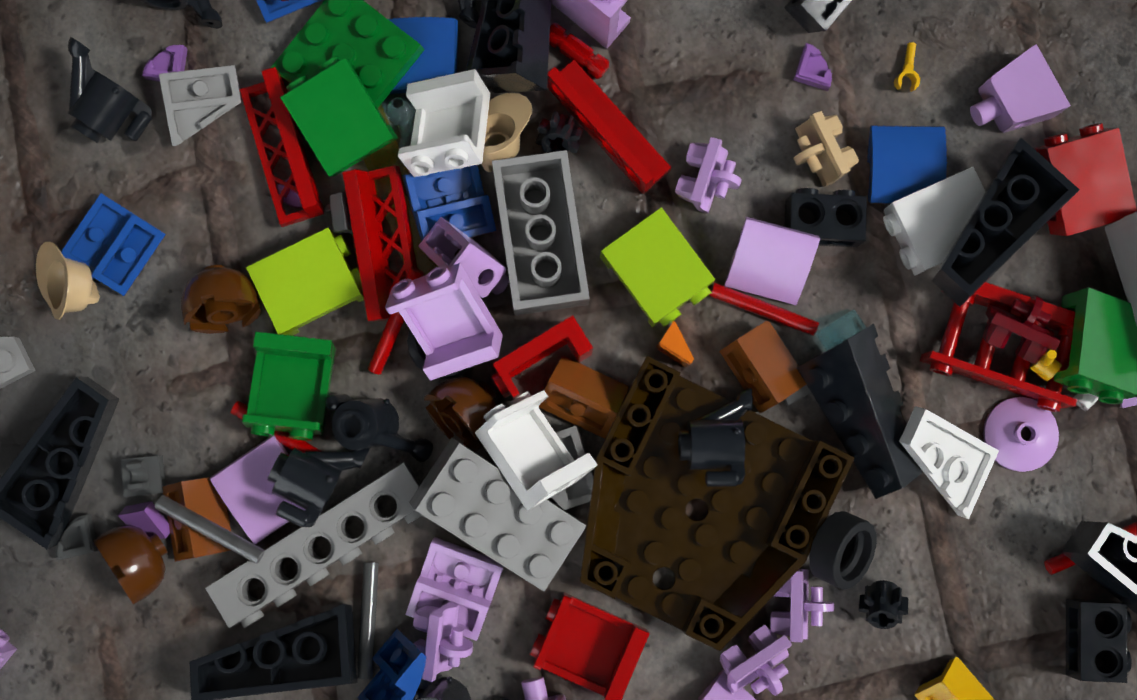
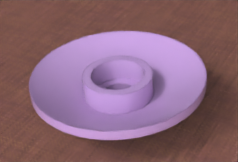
M1026 397L1006 399L997 404L985 420L983 428L984 442L999 450L995 461L1009 470L1026 472L1038 469L1052 458L1057 449L1059 441L1057 422L1050 411L1037 407V401ZM1024 427L1029 428L1031 431V437L1028 441L1021 437V430Z

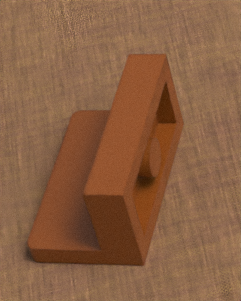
M769 321L763 322L719 351L743 389L752 388V402L759 413L779 404L807 385L797 369L799 367Z
M562 356L545 388V392L549 397L539 405V408L605 439L629 387L566 356Z
M210 477L181 481L162 487L164 496L231 532L227 506L212 484ZM167 515L175 562L231 551Z

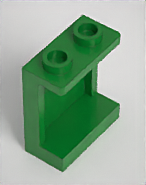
M338 56L322 63L318 67L321 72L308 80L306 76H303L291 82L286 87L289 92L280 97L329 177L339 175L398 139L391 125H387L355 72V66L352 61L347 58L340 60Z
M1089 287L1062 296L1061 307L1074 311L1075 318L1069 367L1067 370L1057 372L1054 376V381L1068 386L1067 389L1071 392L1095 395L1099 397L1098 400L1106 404H1122L1124 399L1137 397V325L1131 303Z
M255 332L253 347L257 353L247 414H243L242 423L247 428H251V434L273 437L275 431L289 432V438L303 441H312L313 435L323 436L327 413L326 398L330 392L336 350L332 340Z

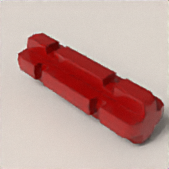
M553 23L550 26L549 44L552 47L556 48L558 46L559 52L572 61L575 60L582 68L587 67V72L596 79H600L606 73L610 63L605 57L600 54L595 55L591 47L573 34L567 35L566 29L558 23Z

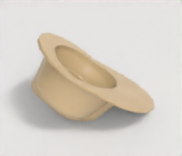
M505 93L489 101L483 162L481 164L485 171H493L492 161L515 158L520 150V134L532 115V104L526 96L519 93Z
M44 242L40 246L36 259V278L40 292L51 308L55 319L60 320L64 313L82 311L88 304H95L99 301L100 295L88 265L65 258L53 242Z

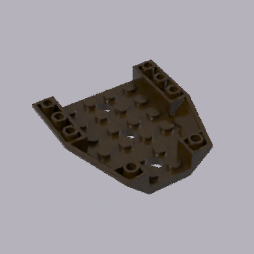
M646 356L596 458L598 466L595 467L580 582L613 599L616 597L682 630L685 635L721 651L805 564L817 531L826 520L854 457L822 441H812L753 411H747L740 418L743 422L745 435L744 481L737 486L708 487L705 484V473L707 471H730V469L689 470L688 461L679 460L678 432L679 430L687 429L688 420H696L732 401L681 377V372ZM693 499L702 500L707 507L706 515L699 521L691 520L686 514V506ZM662 567L671 569L674 574L673 584L666 589L657 588L653 583L655 571Z

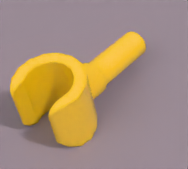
M907 43L903 70L894 79V87L897 90L902 86L903 76L911 80L910 92L914 91L920 84V77L914 71L913 65L916 43Z
M1049 350L1030 369L1044 381H1048L1060 370L1062 364L1055 359L1057 356L1056 351Z

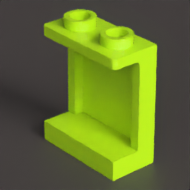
M662 207L605 247L600 253L601 260L608 269L612 268L649 319L648 323L652 328L658 323H661L663 327L672 323L682 315L678 309L687 302L691 301L693 306L705 299L712 293L708 287L716 280Z
M326 228L246 267L278 334L293 336L299 333L298 328L355 300L358 302L364 300L358 267L351 269L346 259L347 256L351 255V252L342 234L335 236L329 228Z

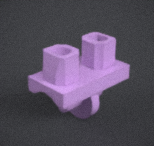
M710 137L708 144L690 143L686 162L689 166L700 168L698 177L693 178L681 175L675 189V193L679 198L693 203L700 212L709 213L714 195L724 199L728 188L738 189L742 181L740 177L733 174L736 163L726 160L728 150L721 146V139Z
M799 569L774 595L775 597H791L790 612L772 611L770 631L775 634L790 636V642L802 643L803 639H808V611H811L812 626H823V612L834 611L833 602L823 601V587L811 586V601H808V569Z
M448 602L440 608L425 605L414 613L413 626L415 629L427 633L426 640L419 639L413 643L427 657L422 675L424 680L429 682L435 681L438 673L449 671L452 667H458L460 665V658H466L472 654L473 643L463 637L464 629L457 627L458 604Z
M763 625L754 631L748 640L757 654L747 659L740 648L735 645L720 655V662L725 673L728 675L726 685L733 694L758 677H760L758 680L750 684L756 694H759L766 688L775 696L783 691L779 679L788 674V670L782 663L776 668H772L789 657L787 649L792 646V643L785 635L778 638L766 625Z

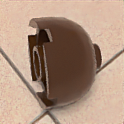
M211 265L196 274L187 282L181 297L183 322L185 325L189 322L190 329L195 332L206 334L225 333L229 331L225 324L242 320L243 328L257 320L261 313L259 298L252 281L240 271L223 265Z
M457 376L443 381L424 396V401L431 402L425 407L427 413L446 437L451 439L455 434L464 441V446L474 452H477L483 446L475 432L486 422L484 415L497 406L494 401L496 395L488 384L483 381L478 383L473 379Z
M127 525L118 526L106 531L100 537L93 540L133 605L148 597L163 581L166 568L162 556L168 553L156 533L149 537L141 528Z

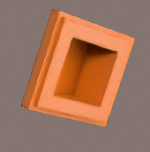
M673 321L658 343L657 350L682 366L688 367L693 362L694 357L679 327Z

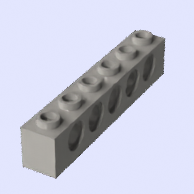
M402 463L318 517L314 526L301 527L265 550L258 564L249 560L206 587L207 593L228 628L239 623L242 624L243 628L248 627L264 617L261 609L274 602L276 607H279L297 596L294 590L297 586L307 581L309 586H312L330 575L327 567L339 560L342 566L360 556L362 552L359 547L371 539L377 545L395 533L392 529L393 525L405 519L407 524H410L423 516L415 511L409 503L421 485L409 464ZM385 495L392 496L397 503L396 512L391 517L382 515L378 509L379 500ZM353 515L361 518L364 523V531L359 537L351 536L346 529V523ZM320 536L327 538L331 544V552L326 558L318 556L314 551V543ZM286 557L294 559L298 565V572L294 578H288L282 572V562ZM253 578L259 579L264 584L265 593L261 599L253 597L249 591V584Z

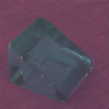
M855 309L820 330L817 333V337L827 350L867 327Z

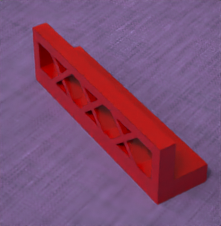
M575 60L570 62L560 72L556 67L548 72L547 88L642 194L670 172L671 166Z
M273 67L261 71L264 82L239 90L281 227H285L325 213L299 128L280 98L288 93L284 79L277 68ZM268 92L271 107L267 114H264L254 109L251 97ZM257 117L263 119L261 125H259ZM270 123L279 128L282 138L277 148L265 143L263 135ZM267 150L273 153L271 159H269ZM280 157L289 161L292 171L287 182L275 177L273 172ZM277 184L284 186L280 195L277 189ZM290 191H293L299 195L303 210L286 215L283 200L284 197L287 198Z
M396 165L369 172L358 169L342 172L368 321H387L390 314L385 309L392 287L405 279L410 267L417 268L400 166ZM390 176L392 190L384 201L377 196L374 180ZM388 212L397 217L398 228L392 238L383 232L382 221ZM394 248L402 253L404 258V265L398 274L389 268L388 258Z

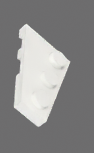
M915 406L899 442L956 514L969 519L999 450L932 412Z

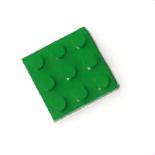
M324 0L271 68L276 67L281 77L291 83L303 76H306L308 80L321 72L318 67L322 63L335 56H338L340 60L343 58L350 59L355 66V72L378 108L425 49L364 0Z

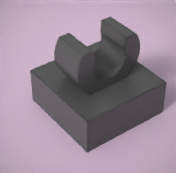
M340 192L330 195V203L326 204L323 208L324 212L332 214L333 224L325 227L329 228L332 232L353 235L346 193Z
M163 455L121 459L123 497L163 493L162 487L165 486Z

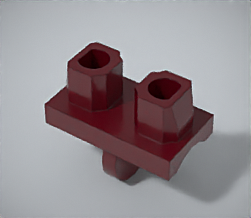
M1033 295L1027 303L1017 299L1012 302L1010 309L1020 313V317L992 304L989 305L985 312L989 321L983 334L984 340L991 345L1004 349L1012 332L1018 334L1023 339L1015 353L1031 363L1037 364L1048 348L1056 350L1061 342L1054 337V332L1034 323L1038 321L1047 325L1051 319L1050 314L1041 310L1043 299Z

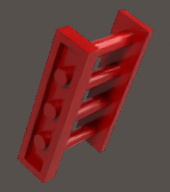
M987 282L961 307L954 302L939 352L929 351L921 354L920 362L929 364V370L934 373L952 376L953 372L1037 401V407L1047 411L1060 412V409L1075 407L1077 399L1061 394L1063 384L1055 382L1054 376L1048 380L1046 389L1025 382L1031 362L1019 357L1017 354L1010 377L989 370L996 346L987 343L983 337L974 364L953 358L969 306H973L976 303L989 307L992 304L1020 317V313L1010 309L1012 302L1017 299L1027 303L1031 298ZM1043 301L1041 310L1050 314L1051 319L1047 325L1038 321L1034 323L1044 328L1047 327L1059 331L1058 336L1061 337V342L1059 343L1055 359L1062 364L1058 372L1064 371L1069 367L1075 312Z

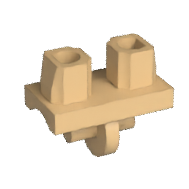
M822 111L812 114L806 122L795 128L799 136L797 142L802 152L793 159L796 165L807 162L812 173H817L823 187L833 184L850 172V168L857 164L859 159L853 148L847 146L840 149L835 139L842 133L843 128L838 116L824 117Z

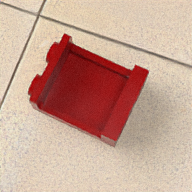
M1103 123L1092 124L1079 128L1080 135L1068 138L1067 133L1050 136L1044 139L1045 145L1034 148L1080 189L1055 214L1056 218L1050 219L1047 222L1051 235L1070 236L1114 223L1137 211L1119 128H1103Z
M573 315L493 363L497 373L491 377L504 398L512 395L513 399L520 396L518 389L512 381L513 377L565 345H568L578 363L592 355L593 347Z
M564 592L561 601L556 598L553 599L545 619L550 621L551 624L546 635L538 634L529 654L535 657L533 668L538 670L542 668L604 696V700H622L649 637V631L644 627Z

